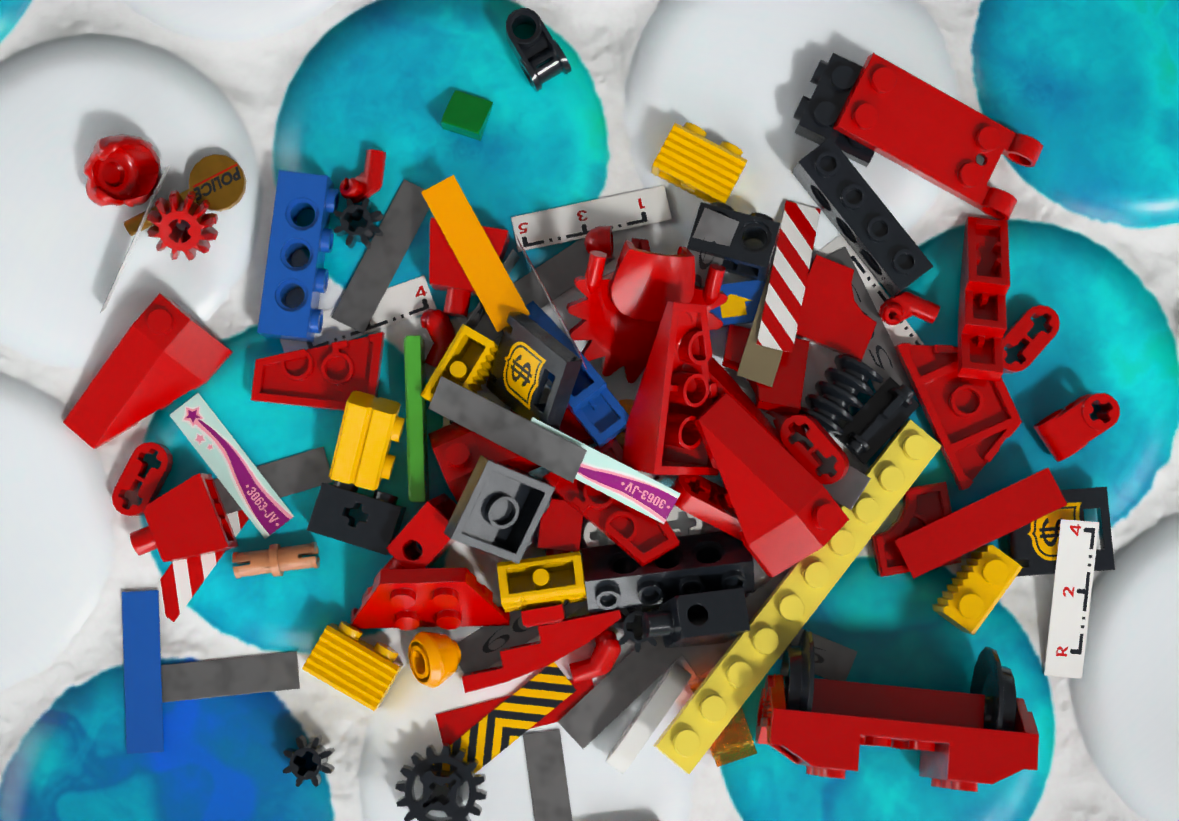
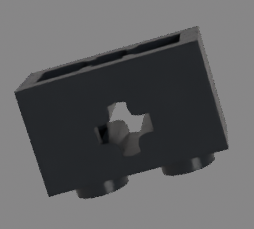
M335 481L334 485L322 482L307 531L377 553L391 555L386 548L398 535L406 511V507L396 505L399 497L375 490L373 497L358 493L359 487L352 483L346 484ZM362 504V512L369 515L367 521H359L355 526V518L349 516L350 509H358Z

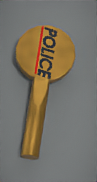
M213 154L202 158L195 164L189 177V189L180 194L182 199L185 200L188 192L194 191L196 194L195 203L200 204L203 200H209L210 206L208 210L221 212L231 209L240 202L245 193L247 181L243 169L235 160L226 155ZM156 206L152 207L151 210H157ZM146 211L124 221V226L131 236L136 234ZM146 218V221L141 231L153 226L154 224L149 222Z

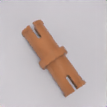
M317 542L281 547L280 544H271L269 549L234 552L232 563H250L249 565L233 567L235 578L239 579L246 576L272 573V576L276 577L283 576L284 571L319 568V557L302 558L305 555L319 554Z

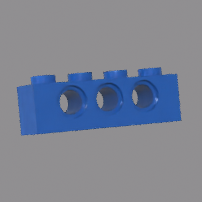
M283 170L278 172L257 333L264 337L314 343L315 333H321L323 309H318L320 293H326L329 280L328 269H324L325 253H331L334 242V231L329 228L330 214L337 211L339 203V190L334 188V183L326 175ZM305 209H313L315 211V218L310 225L305 227L297 226V216L301 211ZM303 248L308 249L310 252L308 262L304 266L293 267L291 258L294 252ZM296 288L303 289L305 295L303 302L298 307L289 308L286 304L288 293Z

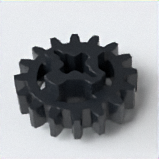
M445 743L441 753H437L433 745H428L425 758L415 752L411 756L415 767L404 765L400 772L407 780L398 781L395 789L405 792V796L396 802L397 807L408 806L409 808L404 820L411 821L416 818L418 821H471L469 813L480 816L482 807L475 801L486 799L487 791L478 788V785L486 780L485 774L475 775L473 771L479 761L477 759L471 760L468 763L464 761L466 753L464 748L459 750L456 755L451 754L449 743ZM435 763H447L456 768L452 771L439 770ZM418 775L420 777L419 780L423 784V793L416 800L414 784ZM455 779L447 793L448 799L442 794L428 801L436 787L435 782L442 786L445 783L449 784ZM467 780L469 798L466 805H464L463 799L459 796L460 786ZM431 810L444 811L448 817H435L428 814V812Z

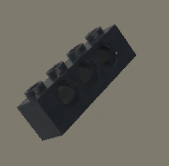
M831 137L798 161L792 172L793 175L890 297L899 294L933 267L931 262Z
M723 531L678 536L679 546L643 567L617 544L581 548L588 612L664 604L671 598L679 595L744 588V594L754 593L753 557L741 540Z

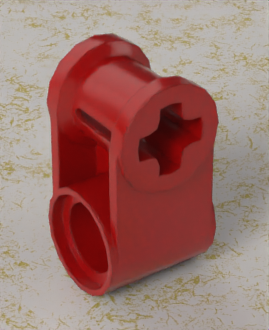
M1106 393L1085 394L1064 408L1043 418L1034 425V429L1056 462L1072 456L1084 448L1089 441L1111 428L1118 421L1120 407L1118 402ZM1092 405H1099L1101 408L1097 412L1098 419L1090 418L1089 414L1094 411Z

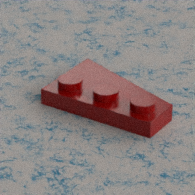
M375 333L358 339L343 340L312 349H301L256 359L251 400L255 402L344 411L346 402L353 391H360L378 397L385 333Z
M615 437L601 448L598 446L594 447V449L622 463L623 449ZM553 472L542 477L544 481L555 487L554 492L642 567L679 546L680 541L667 520L662 524L577 479H574L572 483Z

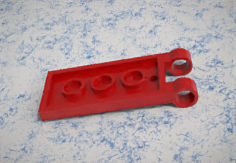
M875 53L868 56L833 126V129L980 209L984 214L1003 221L1009 220L1017 199L1004 190L987 186L1001 154L1021 166L1034 167L1043 150V145L1038 140L1025 134L1013 132ZM977 155H981L984 158L983 165H979L976 162Z

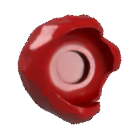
M124 134L99 139L94 145L93 152L85 163L83 170L88 177L85 186L87 196L93 203L101 207L107 205L121 206L122 204L135 207L136 205L144 204L154 194V190L162 176L160 159L153 145L141 137Z

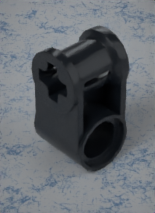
M520 8L514 10L508 16L506 21L508 44L517 57L526 78L536 92L542 89L543 83L562 72L568 74L572 71L562 49L553 40L540 16L535 11L529 8ZM521 24H528L535 29L534 35L527 39L516 37L513 31Z

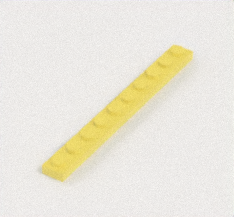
M911 419L901 426L866 471L865 475L871 479L852 510H849L842 504L839 506L849 518L846 524L823 548L792 566L750 620V631L736 638L653 746L685 773H691L941 448V444Z

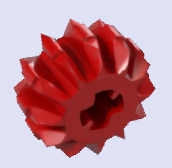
M177 190L170 193L169 200L159 197L155 202L157 210H151L147 216V220L154 224L147 231L148 237L161 238L156 245L157 251H162L167 246L171 248L170 257L172 260L177 259L181 251L184 252L189 261L196 257L197 250L204 254L207 253L211 247L209 241L216 240L218 236V231L212 227L217 223L218 215L205 213L210 206L209 200H203L199 205L194 202L196 198L194 191H189L185 200L182 199L181 194ZM182 220H185L189 223L190 227L189 229L185 227L182 231L176 224L177 222L181 224Z

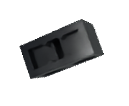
M701 202L687 249L724 259L721 266L726 268L725 272L765 282L778 240L781 223L775 222L770 216L763 213L755 212L748 215L734 211L731 206L724 203L713 202L706 204ZM704 208L739 221L730 246L693 238ZM755 238L762 241L764 246L760 249H750L744 242Z

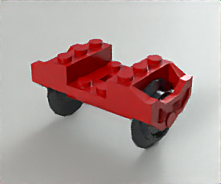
M804 629L798 645H788L783 652L780 675H767L765 688H762L757 712L755 743L767 744L794 764L806 766V774L845 779L846 770L858 771L860 745L920 750L919 776L931 778V786L953 790L978 792V783L994 784L1023 769L1038 770L1039 733L1033 713L1027 711L1023 698H1016L1015 680L1012 671L1006 666H1001L997 651L991 647H985L978 656L974 667L970 693L814 678L815 655L813 635L809 629Z

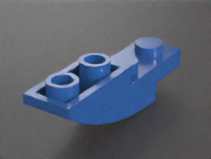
M534 301L527 304L526 308L530 313L528 317L579 357L570 339ZM580 352L584 364L582 363L567 408L596 445L601 448L626 429L629 414L609 391L604 379ZM551 372L546 382L550 389L555 379Z

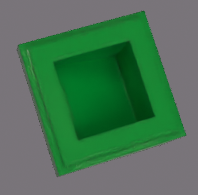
M455 90L440 122L442 128L481 141L493 102Z

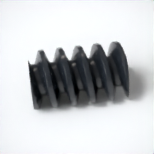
M840 354L834 358L837 369L830 367L825 370L824 376L828 382H816L814 388L818 395L807 394L805 402L809 409L800 407L798 415L806 414L812 416L828 434L832 432L843 435L845 432L838 421L842 419L853 422L854 417L848 410L849 406L863 409L864 405L858 398V394L862 393L872 397L874 392L867 382L872 380L882 383L883 378L866 363L855 357ZM807 424L803 425L807 430L810 429Z

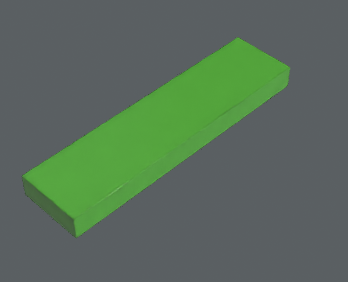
M420 335L404 338L409 500L415 503L429 501L426 399L420 396L426 386L425 342Z

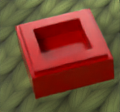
M561 603L522 610L521 617L523 626L532 627L561 622L565 619L566 613L564 604Z

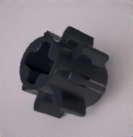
M348 198V207L343 212L334 211L333 213L341 222V225L333 231L337 236L348 234L346 245L350 249L355 246L356 242H362L367 249H370L371 243L369 240L374 235L383 237V232L377 227L376 222L381 221L384 216L381 211L369 213L371 209L369 199L366 198L362 205H355ZM363 216L367 223L366 227H357L355 231L350 223L352 220L359 221Z
M642 606L635 607L631 611H628L627 608L620 609L624 615L623 622L617 621L612 625V627L623 629L624 635L620 637L618 643L623 645L630 640L634 642L636 652H640L641 643L647 640L651 645L656 646L655 638H646L643 630L641 636L636 637L632 629L626 628L627 622H634L635 615H643L646 612L642 610ZM655 606L651 608L649 611H658V609Z
M300 735L296 738L298 750L287 748L283 751V754L290 758V765L283 770V773L292 772L297 777V787L308 779H311L312 784L317 787L322 783L319 772L331 774L335 769L333 765L327 763L328 757L335 749H325L321 745L322 735H318L313 742L307 743L303 735ZM308 752L314 754L312 761L316 763L311 769L304 767L306 760L302 758Z

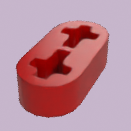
M1044 305L1034 306L1025 311L1007 330L1002 338L1003 373L1013 374L1027 368L1056 336L1060 320L1052 308ZM1043 316L1046 319L1043 326L1047 332H1037L1030 338L1027 333L1034 326V322L1030 318L1036 319ZM1021 341L1024 346L1017 354V357L1021 360L1020 363L1014 361L1008 364L1004 360L1008 355L1004 347L1010 349Z
M800 414L793 415L784 421L780 430L781 441L794 458L813 477L824 485L836 483L845 477L849 469L848 457L815 418L810 415ZM794 424L798 426L808 425L810 429L807 431L806 436L814 445L813 447H810L804 440L797 442L793 440L792 436L796 433L792 427ZM816 451H819L825 458L836 457L837 462L834 465V469L837 473L835 475L831 472L821 473L819 468L822 467L823 462L815 453Z
M148 442L139 445L134 450L112 494L113 505L118 512L127 516L143 515V508L157 498L173 465V456L167 447L162 444ZM158 451L156 458L161 461L160 467H151L146 477H144L143 475L148 467V463L143 460L145 454L153 455ZM142 482L137 494L142 498V503L140 505L132 504L129 508V499L124 497L127 490L135 491L139 483Z

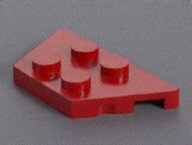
M901 343L894 347L933 434L937 442L942 445L940 449L959 491L965 490L971 486L972 480L986 463L990 462L997 454L1003 442L1015 432L1022 423V420L1002 377L999 382L958 377V347H953L952 345L935 344L931 346Z
M466 567L381 569L374 578L373 586L368 587L363 594L360 608H354L351 611L350 625L357 629L399 628L407 631L415 630L418 627H440L452 630L464 626H510V612H505L503 606L498 607L493 602V592L485 585L477 582L476 576Z

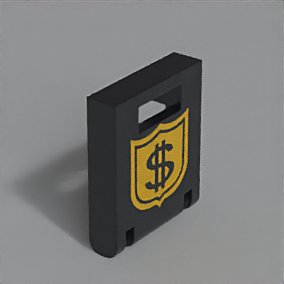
M510 312L507 323L511 326H507L503 330L498 351L491 368V373L494 376L488 378L486 387L519 416L529 421L534 417L559 430L583 360L524 313ZM551 372L555 379L547 403L539 404L549 373Z
M1107 487L1060 490L1068 505L1007 534L1009 557L1013 560L1027 559L1028 567L1022 566L1023 568L1017 576L1055 574L1061 519L1084 521L1083 509L1097 508L1100 549H1096L1094 571L1115 570Z

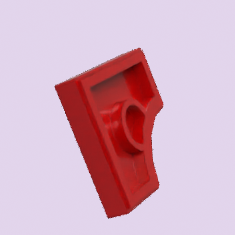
M816 254L808 272L796 336L840 354L855 357L861 361L877 322L865 315L855 302L851 286L854 269Z
M729 325L722 366L738 372L751 331L750 328ZM795 338L793 352L783 351L772 387L747 379L756 395V408L788 415H798L801 407L810 341Z
M946 482L909 488L903 496V506L897 520L885 531L871 537L878 577L910 572L895 540L952 513ZM961 556L941 566L962 563Z

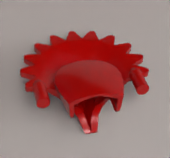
M632 238L631 241H625L615 271L602 276L607 255L601 251L590 252L585 276H578L574 279L576 287L585 297L572 301L566 306L569 314L582 319L569 330V333L573 340H589L581 352L588 361L603 357L601 372L605 377L612 375L623 366L628 383H634L647 365L668 301L706 305L709 331L720 329L723 326L721 319L710 310L726 303L728 300L727 295L720 291L726 268L718 264H710L704 288L695 285V257L686 247L680 246L677 255H664L651 252L647 239Z

